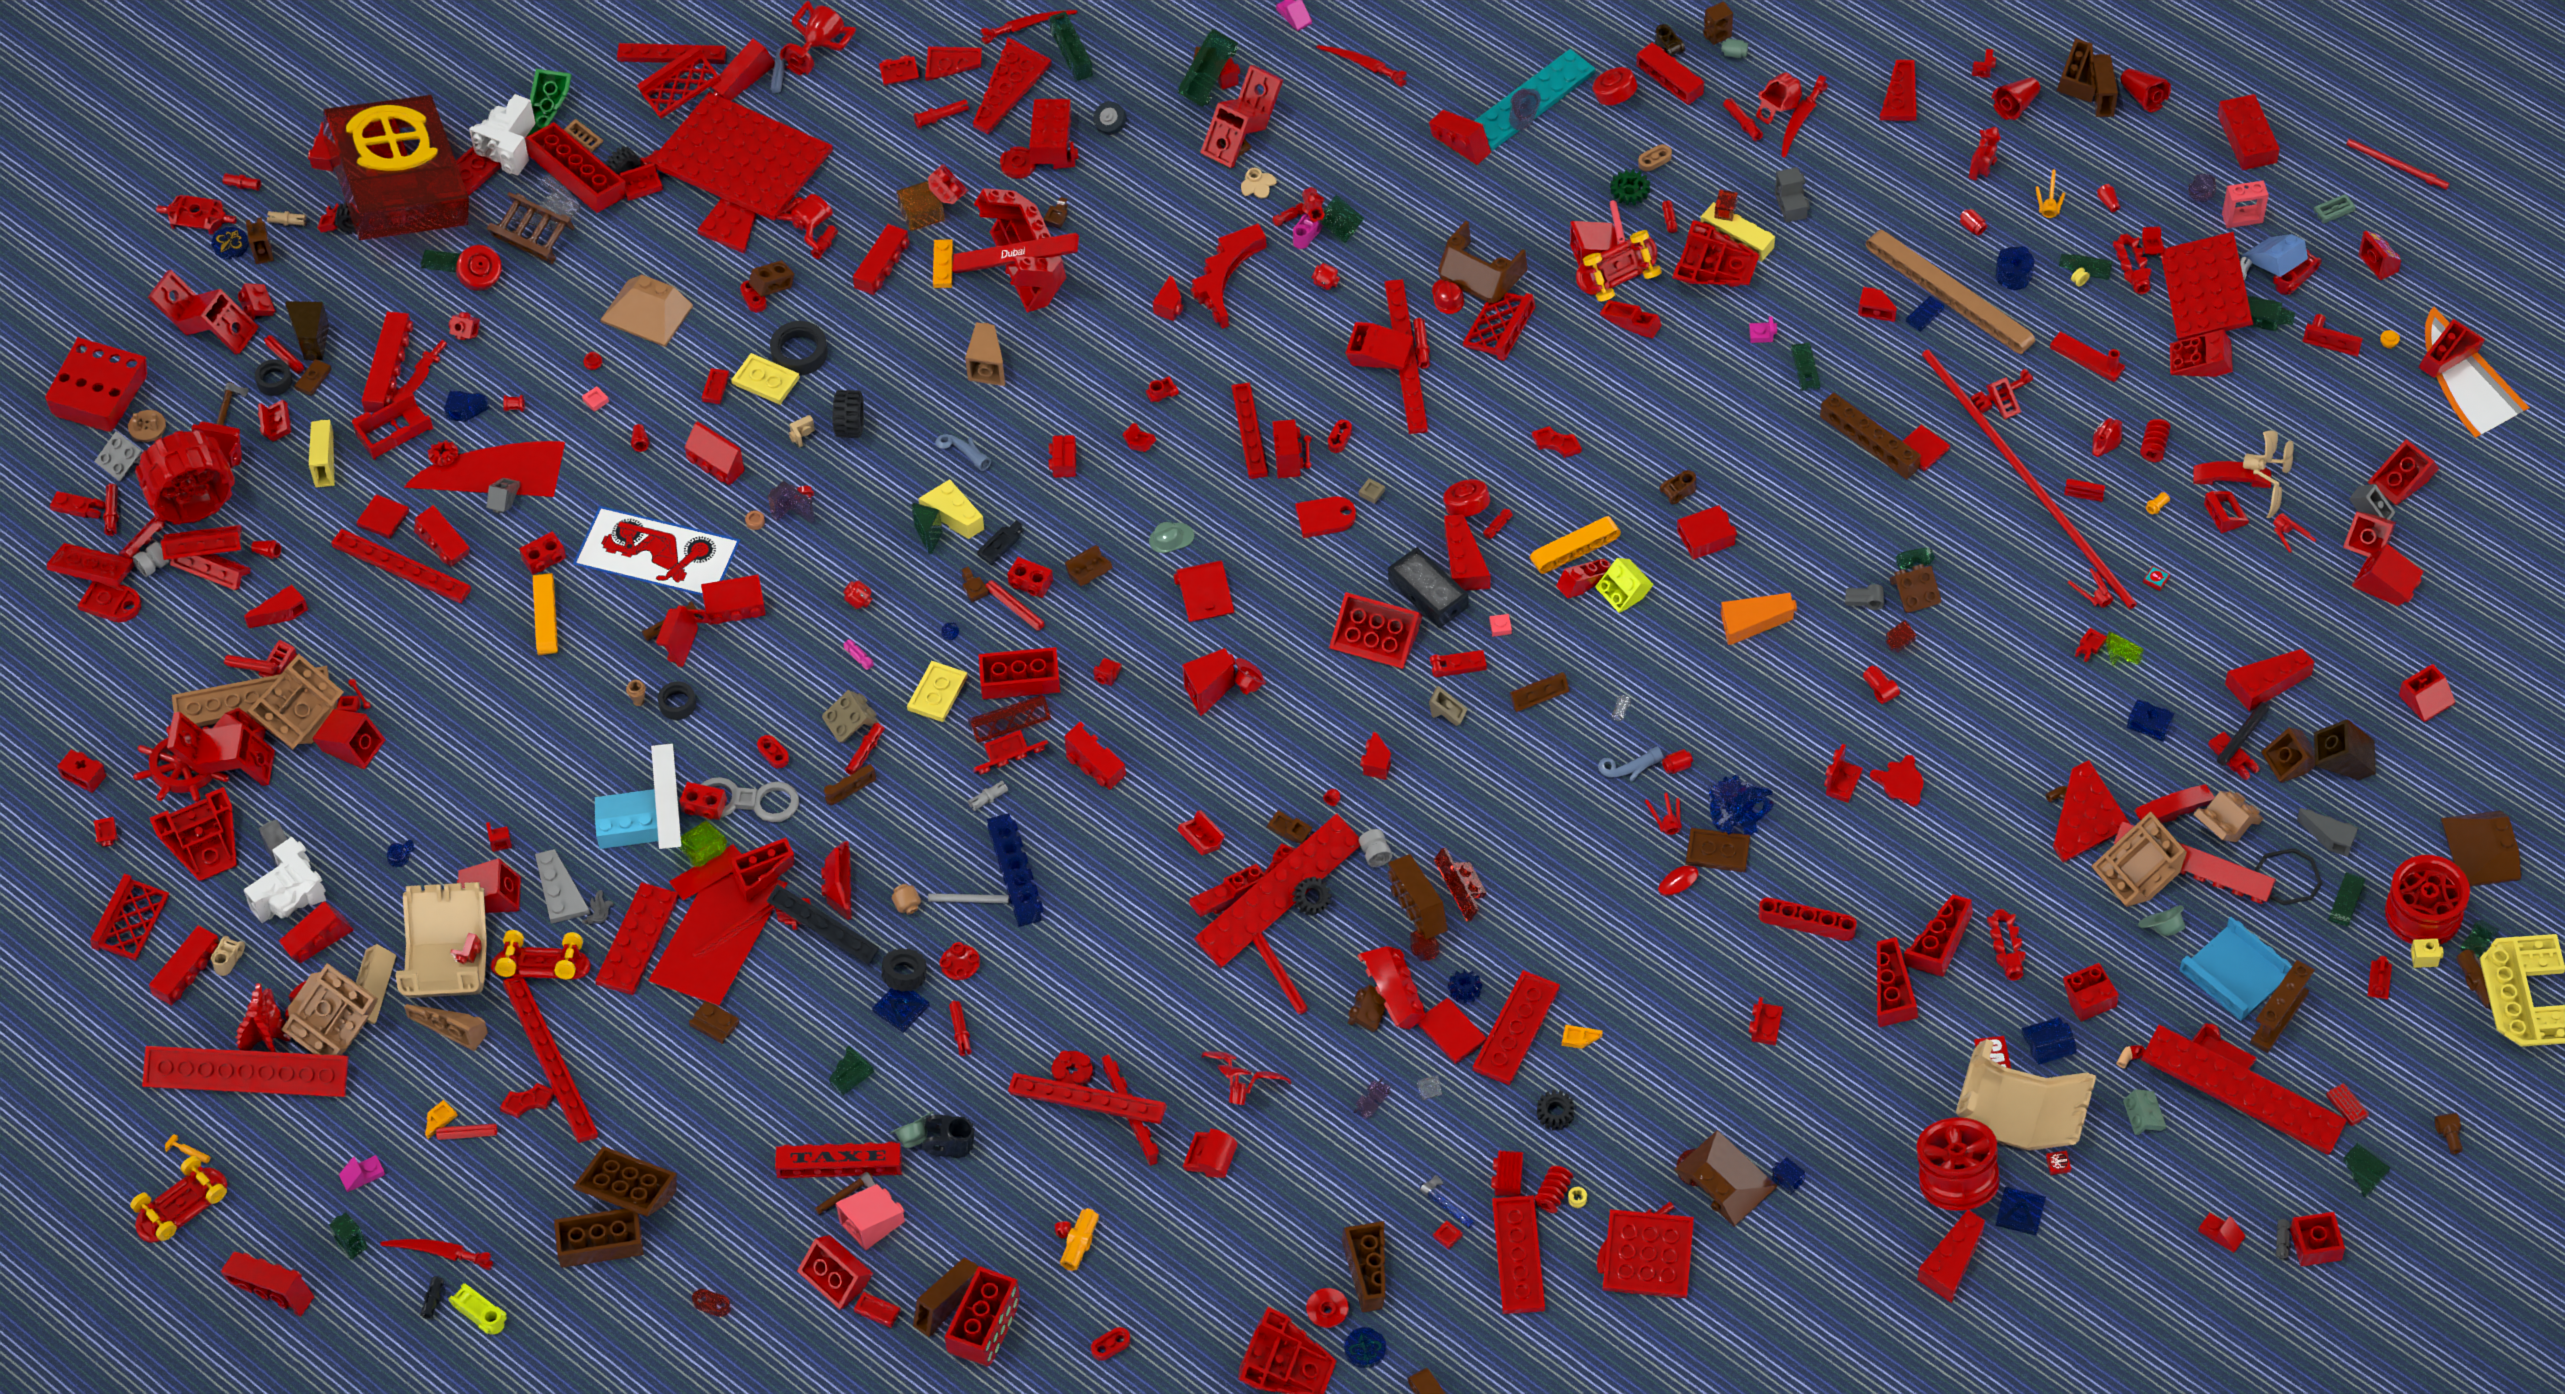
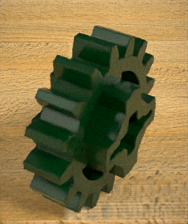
M1625 169L1623 174L1618 172V177L1613 176V181L1610 182V193L1614 194V200L1619 198L1620 204L1625 201L1626 205H1629L1630 202L1636 205V201L1642 203L1643 198H1648L1650 180H1647V175L1641 176V171L1635 173L1634 169L1631 172Z

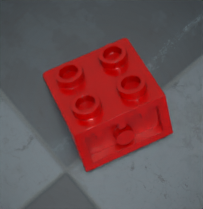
M1842 744L1840 749H1836L1834 752L1833 764H1829L1825 773L1827 778L1824 786L1827 787V796L1849 803L1862 775L1863 768L1845 762L1846 745Z

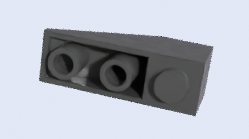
M2300 808L2297 821L2327 850L2348 857L2358 828L2349 823L2337 821L2332 817L2320 815L2312 810Z

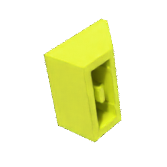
M1617 558L1595 588L1621 613L1642 600L1654 584L1630 559Z

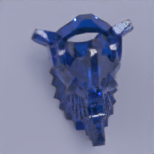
M1734 775L1731 778L1726 776L1723 778V781H1718V785L1710 784L1708 788L1712 823L1716 826L1717 830L1720 829L1722 833L1726 832L1728 835L1733 833V828L1738 822L1743 826L1744 835L1757 833L1756 822L1762 819L1774 806V801L1766 798V796L1773 794L1771 789L1755 786L1748 782H1740L1738 775ZM1763 802L1762 810L1759 813L1753 812V807L1757 803Z

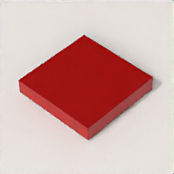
M1922 424L1902 441L1921 455L1919 468L1923 471L1930 468L1950 450V445Z
M376 494L356 523L358 527L390 539L410 510L408 506Z

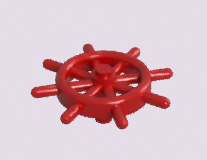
M171 726L166 728L168 738L158 743L154 749L144 745H139L137 748L138 752L149 755V770L135 773L133 778L139 781L152 777L154 782L161 787L156 796L158 801H162L170 791L175 793L190 792L193 800L198 802L201 799L198 789L208 784L212 778L223 782L229 781V776L220 772L199 774L193 777L191 772H197L177 755L166 754L170 751L167 746ZM205 726L202 730L210 728L208 726ZM160 760L169 762V764L158 767ZM173 771L170 777L163 775V773ZM180 775H183L184 778H185V780H177V779L179 778Z

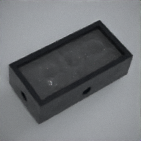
M1418 547L1388 567V581L1439 629L1469 608V594Z

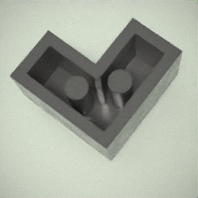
M1798 167L1776 171L1775 197L1785 223L1807 218V210H1810L1809 201L1804 198L1803 185L1805 184V178L1803 173L1800 174Z

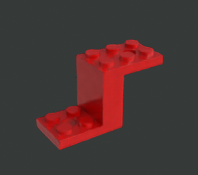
M1250 65L1238 99L1217 104L1200 153L1233 168L1245 135L1266 130L1283 79L1255 65ZM1259 84L1264 87L1263 94L1258 92ZM1222 138L1226 141L1225 148H1222L1220 146V140Z
M168 270L147 297L185 335L211 330L235 355L240 354L259 328L221 289L197 295L172 270ZM170 292L175 294L174 301L169 297ZM233 323L237 326L236 333L232 330Z
M181 712L173 713L167 748L199 774L241 768L262 786L269 785L275 750L243 723L202 730Z

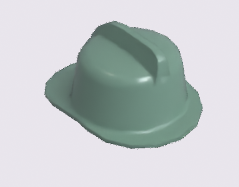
M1163 522L1150 535L1149 544L1158 553L1171 552L1190 545L1194 539V531L1184 523Z
M2179 905L2167 911L2147 916L2139 921L2138 926L2141 928L2153 927L2159 934L2164 936L2174 935L2185 929V923L2181 915L2184 907Z
M934 1111L913 1123L891 1131L890 1134H896L904 1148L921 1144L926 1139L928 1133L925 1128V1118L934 1113Z

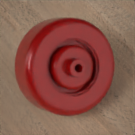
M1617 67L1598 76L1593 83L1592 89L1600 104L1611 106L1629 99L1636 92L1638 83L1629 68Z
M473 245L466 248L460 254L456 264V274L460 282L465 287L475 291L487 290L494 286L502 271L500 257L493 249L485 245Z
M1476 479L1457 482L1450 486L1443 494L1447 513L1449 515L1464 514V517L1482 512L1488 507L1491 500L1487 485L1483 481Z

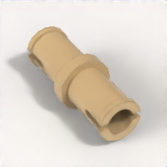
M268 211V223L284 224V226H289V224L305 226L306 224L304 222L306 214H291L289 211L284 213Z

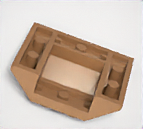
M639 275L626 282L600 321L666 347L693 308V304L675 287L645 275Z
M2149 812L2091 867L2122 903L2128 907L2151 900L2180 873L2187 852L2154 814Z

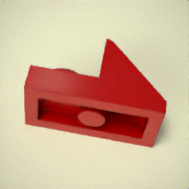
M2209 1213L2198 1229V1232L2235 1253L2246 1237L2231 1216L2224 1221Z

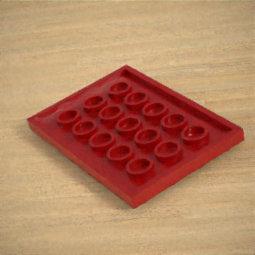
M2234 232L2164 248V253L2160 254L2178 341L2222 329L2229 331L2253 325Z

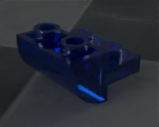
M2060 1017L2021 1028L2022 1035L2030 1046V1053L2038 1065L2077 1053L2072 1030L2069 1024L2063 1023Z

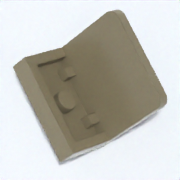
M847 690L822 715L823 720L840 743H844L863 724L872 727L874 723H879L875 717L877 715L876 712L867 705V699L861 693L857 694Z

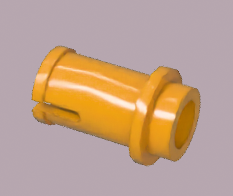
M2161 492L2156 498L2147 502L2146 510L2152 515L2158 514L2160 509L2170 501V497L2165 492Z

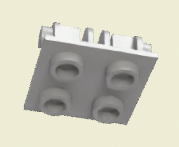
M116 431L94 462L121 482L133 463L140 464L142 450Z

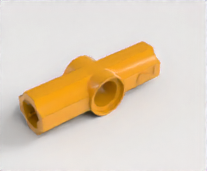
M1082 1209L1075 1227L1071 1228L1068 1234L1067 1246L1060 1260V1265L1066 1270H1077L1084 1252H1087L1090 1248L1093 1231L1099 1219V1214L1092 1209Z

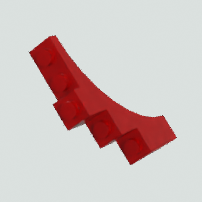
M1259 223L1218 238V246L1216 247L1218 254L1206 258L1205 267L1203 268L1205 275L1192 280L1190 291L1193 298H1197L1200 305L1205 303L1208 310H1212L1214 321L1219 323L1222 329L1229 327L1228 313L1223 304V293L1227 281L1244 260L1267 248L1266 236Z

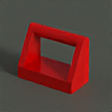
M2211 491L2206 493L2204 506L2220 533L2245 526L2249 523L2247 516L2231 491ZM2228 500L2237 517H2228L2220 502Z

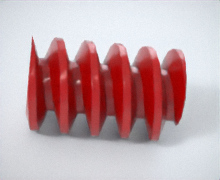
M2153 419L2147 423L2140 449L2141 456L2147 461L2160 462L2163 459L2171 429L2170 423L2167 421Z
M1551 1166L1545 1175L1544 1181L1541 1183V1187L1538 1189V1194L1535 1195L1534 1200L1536 1204L1546 1212L1557 1213V1207L1561 1205L1560 1200L1564 1199L1563 1193L1568 1191L1566 1186H1570L1571 1181L1569 1179H1573V1174L1564 1167Z

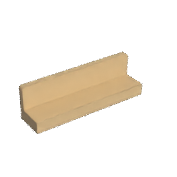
M378 944L366 949L356 980V984L364 987L378 998L367 1020L370 1024H375L396 959L394 953Z

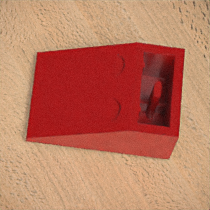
M1355 322L1346 355L1352 366L1404 369L1414 338L1413 336L1374 323Z
M2223 329L2170 343L2171 375L2216 377L2233 372L2232 342Z

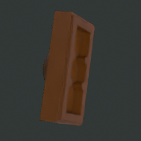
M315 359L295 384V389L312 396L332 370L331 365Z

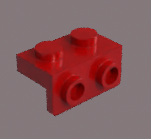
M654 163L619 174L625 181V195L628 201L663 190Z
M244 283L241 291L238 293V300L242 305L243 311L252 320H254L255 316H273L275 309L265 284Z
M281 400L269 407L262 403L258 404L260 432L264 437L274 442L291 433L287 402Z
M1201 810L1196 812L1194 819L1179 824L1177 831L1202 856L1219 850L1225 837L1224 833Z

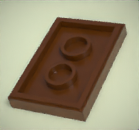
M1691 828L1685 865L1745 873L1750 835Z

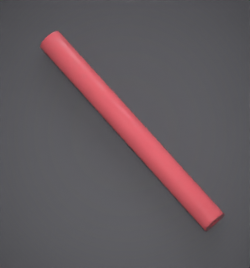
M1613 200L1610 202L1611 213L1618 242L1622 243L1625 241L1617 202Z

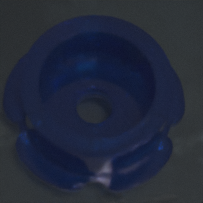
M948 622L941 629V635L946 640H954L959 634V628L955 622Z

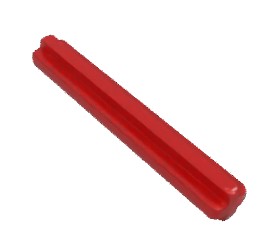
M990 580L986 583L985 586L992 595L1034 629L1040 631L1045 626L1042 619L995 581Z

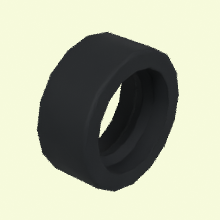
M272 359L261 363L257 367L255 381L262 393L275 396L286 392L290 388L292 375L290 368L285 362ZM271 372H282L284 374V377L276 383L263 382V378Z
M670 682L664 685L658 693L659 709L668 719H684L696 707L694 691L685 682ZM674 694H684L688 697V701L680 707H669L665 703L666 699Z

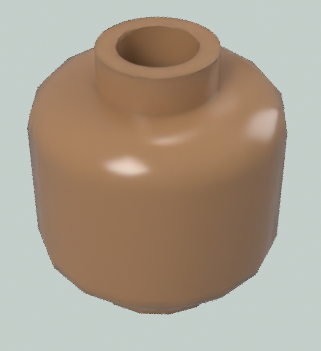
M905 883L893 890L894 893L891 898L899 913L910 915L918 910L917 907L920 905L921 899L914 886Z

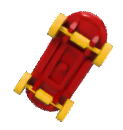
M1638 231L1632 234L1630 239L1606 251L1594 253L1583 258V262L1576 271V282L1579 288L1585 293L1596 295L1597 301L1601 302L1615 296L1613 287L1642 273L1645 279L1661 274V267L1653 266L1656 263L1658 251L1654 240L1649 237L1648 231Z
M509 930L504 934V950L498 953L491 962V970L498 976L558 979L582 978L589 973L591 965L589 959L579 951L583 944V938L577 933L570 932L564 935L562 940L563 949L520 948L523 945L524 936L517 930Z
M191 1156L182 1163L180 1168L186 1177L152 1202L151 1197L147 1193L137 1195L132 1200L130 1207L134 1212H139L135 1223L136 1232L139 1237L150 1243L168 1240L175 1234L176 1230L211 1204L221 1201L227 1193V1179L224 1174L214 1168L201 1167L199 1158Z

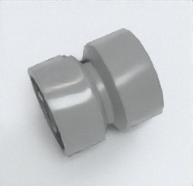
M156 542L146 548V553L139 552L132 557L136 567L145 577L153 574L156 571V567L162 568L169 563V559H163L162 548Z
M1369 830L1360 836L1359 843L1362 851L1365 853L1364 856L1369 866L1379 867L1391 860L1392 853L1388 844H1386L1387 841L1382 830Z

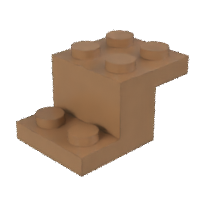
M2220 791L2206 809L2198 808L2193 814L2219 838L2232 842H2237L2251 824L2259 825L2264 819L2259 815L2260 811L2255 806H2249L2244 802L2246 800L2244 796L2238 792L2233 793L2231 791Z

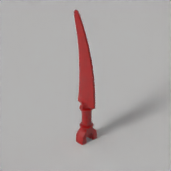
M1077 10L1039 13L1006 22L1004 26L996 29L983 28L981 33L985 37H981L984 44H988L993 38L1003 33L1016 32L1042 21L1076 14Z
M1317 46V49L1347 58L1374 73L1385 74L1400 87L1406 84V80H1403L1407 74L1405 71H1393L1387 68L1385 63L1357 52L1329 46Z
M1819 75L1810 96L1806 97V100H1801L1795 109L1784 135L1782 145L1783 158L1787 156L1799 128L1816 107V98L1828 88V84L1825 83L1827 80L1825 76Z
M401 1239L382 1241L380 1243L381 1246L423 1251L456 1261L457 1258L459 1260L473 1261L474 1264H478L486 1270H490L493 1265V1261H489L491 1253L482 1252L481 1254L467 1252L463 1249L464 1246L449 1242L427 1239Z

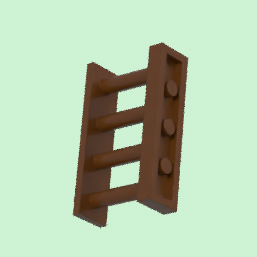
M509 192L507 195L513 202L501 223L495 225L490 222L487 230L493 237L553 264L556 257L552 253V247L565 227L571 230L575 228L571 218L565 214L558 215L532 203L519 193L515 195ZM519 206L528 209L516 230L508 231L506 227ZM534 213L543 216L531 237L523 238L521 234ZM549 220L558 223L547 243L543 244V246L538 245L537 240Z
M2296 960L2256 1018V1021L2261 1023V1026L2252 1037L2250 1044L2269 1053L2309 995L2310 990L2304 988V986L2315 972V969Z

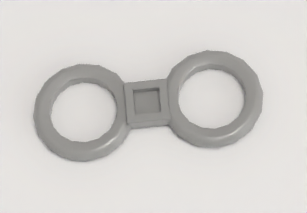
M722 777L711 778L700 784L710 787L721 786L731 791L732 799L724 807L720 818L731 814L735 809L754 810L756 815L764 821L772 823L782 822L790 818L799 806V796L796 790L783 782H770L761 786L758 790L738 788L734 782ZM771 791H783L790 796L791 803L789 807L780 813H768L760 805L762 798Z

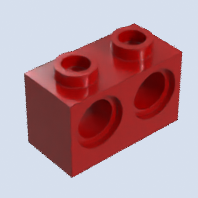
M553 531L519 548L521 559L532 575L542 572L549 566L559 563L566 558L564 547Z
M1017 557L1007 573L1008 584L1011 587L1021 589L1032 596L1041 598L1044 597L1053 582V572L1051 569Z
M687 782L679 802L682 812L688 815L695 814L706 819L720 820L727 798L723 789Z

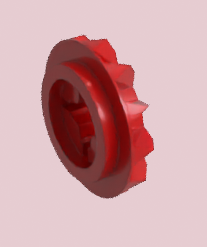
M447 440L443 443L438 441L436 445L432 444L431 449L428 450V458L435 465L450 464L458 456L457 446Z

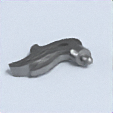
M602 890L596 893L595 902L591 898L590 905L594 913L591 916H587V919L582 920L583 924L606 921L609 907L613 906V902H604Z

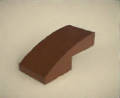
M1277 810L1266 827L1274 833L1300 844L1304 842L1313 829L1297 817L1293 820Z

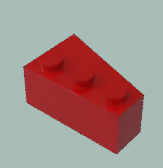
M1442 110L1429 122L1433 137L1474 164L1478 165L1491 153L1483 124L1446 110Z
M1295 419L1272 421L1277 477H1300V469H1304L1303 457L1299 456V453H1302L1301 442H1298L1300 427H1296Z
M1080 721L1064 736L1066 758L1071 764L1079 766L1083 773L1088 776L1091 775L1100 786H1105L1111 790L1126 776L1125 764L1108 747L1106 749L1101 747L1096 742L1098 737L1094 734L1090 736L1083 729L1085 725Z
M786 837L730 859L731 870L746 902L795 865L794 853Z
M324 901L282 937L279 942L291 958L298 963H302L351 933L354 929L339 911Z

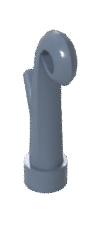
M949 434L940 435L936 439L935 444L938 448L947 449L953 444L981 471H985L991 464V459L977 449L971 437L968 438L969 444Z
M1657 746L1650 749L1646 754L1616 768L1613 759L1603 758L1600 760L1598 768L1606 777H1619L1632 773L1630 781H1633L1647 767L1662 762L1664 758L1660 748ZM1610 764L1611 770L1606 769L1604 765Z

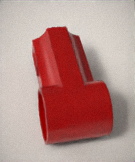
M1872 665L1863 673V678L1874 690V695L1879 703L1884 704L1900 695L1898 685L1893 680H1888L1877 666Z

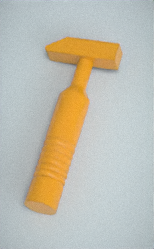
M175 1134L165 1143L166 1152L172 1146H176L181 1152L189 1156H197L200 1161L206 1164L211 1159L210 1156L186 1144L177 1143L178 1136Z

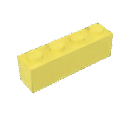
M1713 202L1701 216L1702 223L1712 225L1716 228L1717 232L1730 236V239L1735 243H1741L1758 253V260L1761 262L1774 249V235L1757 227L1754 223L1748 222L1738 214L1730 212L1723 206Z

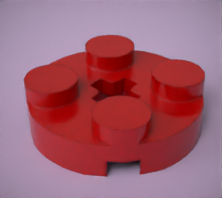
M1064 1050L1060 1052L1052 1064L1053 1079L1079 1086L1085 1084L1086 1086L1093 1076L1090 1057L1078 1051ZM1074 1067L1078 1071L1070 1074L1068 1069Z

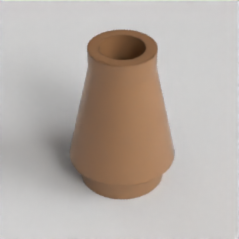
M632 680L628 683L626 692L635 706H642L645 702V684L640 680Z

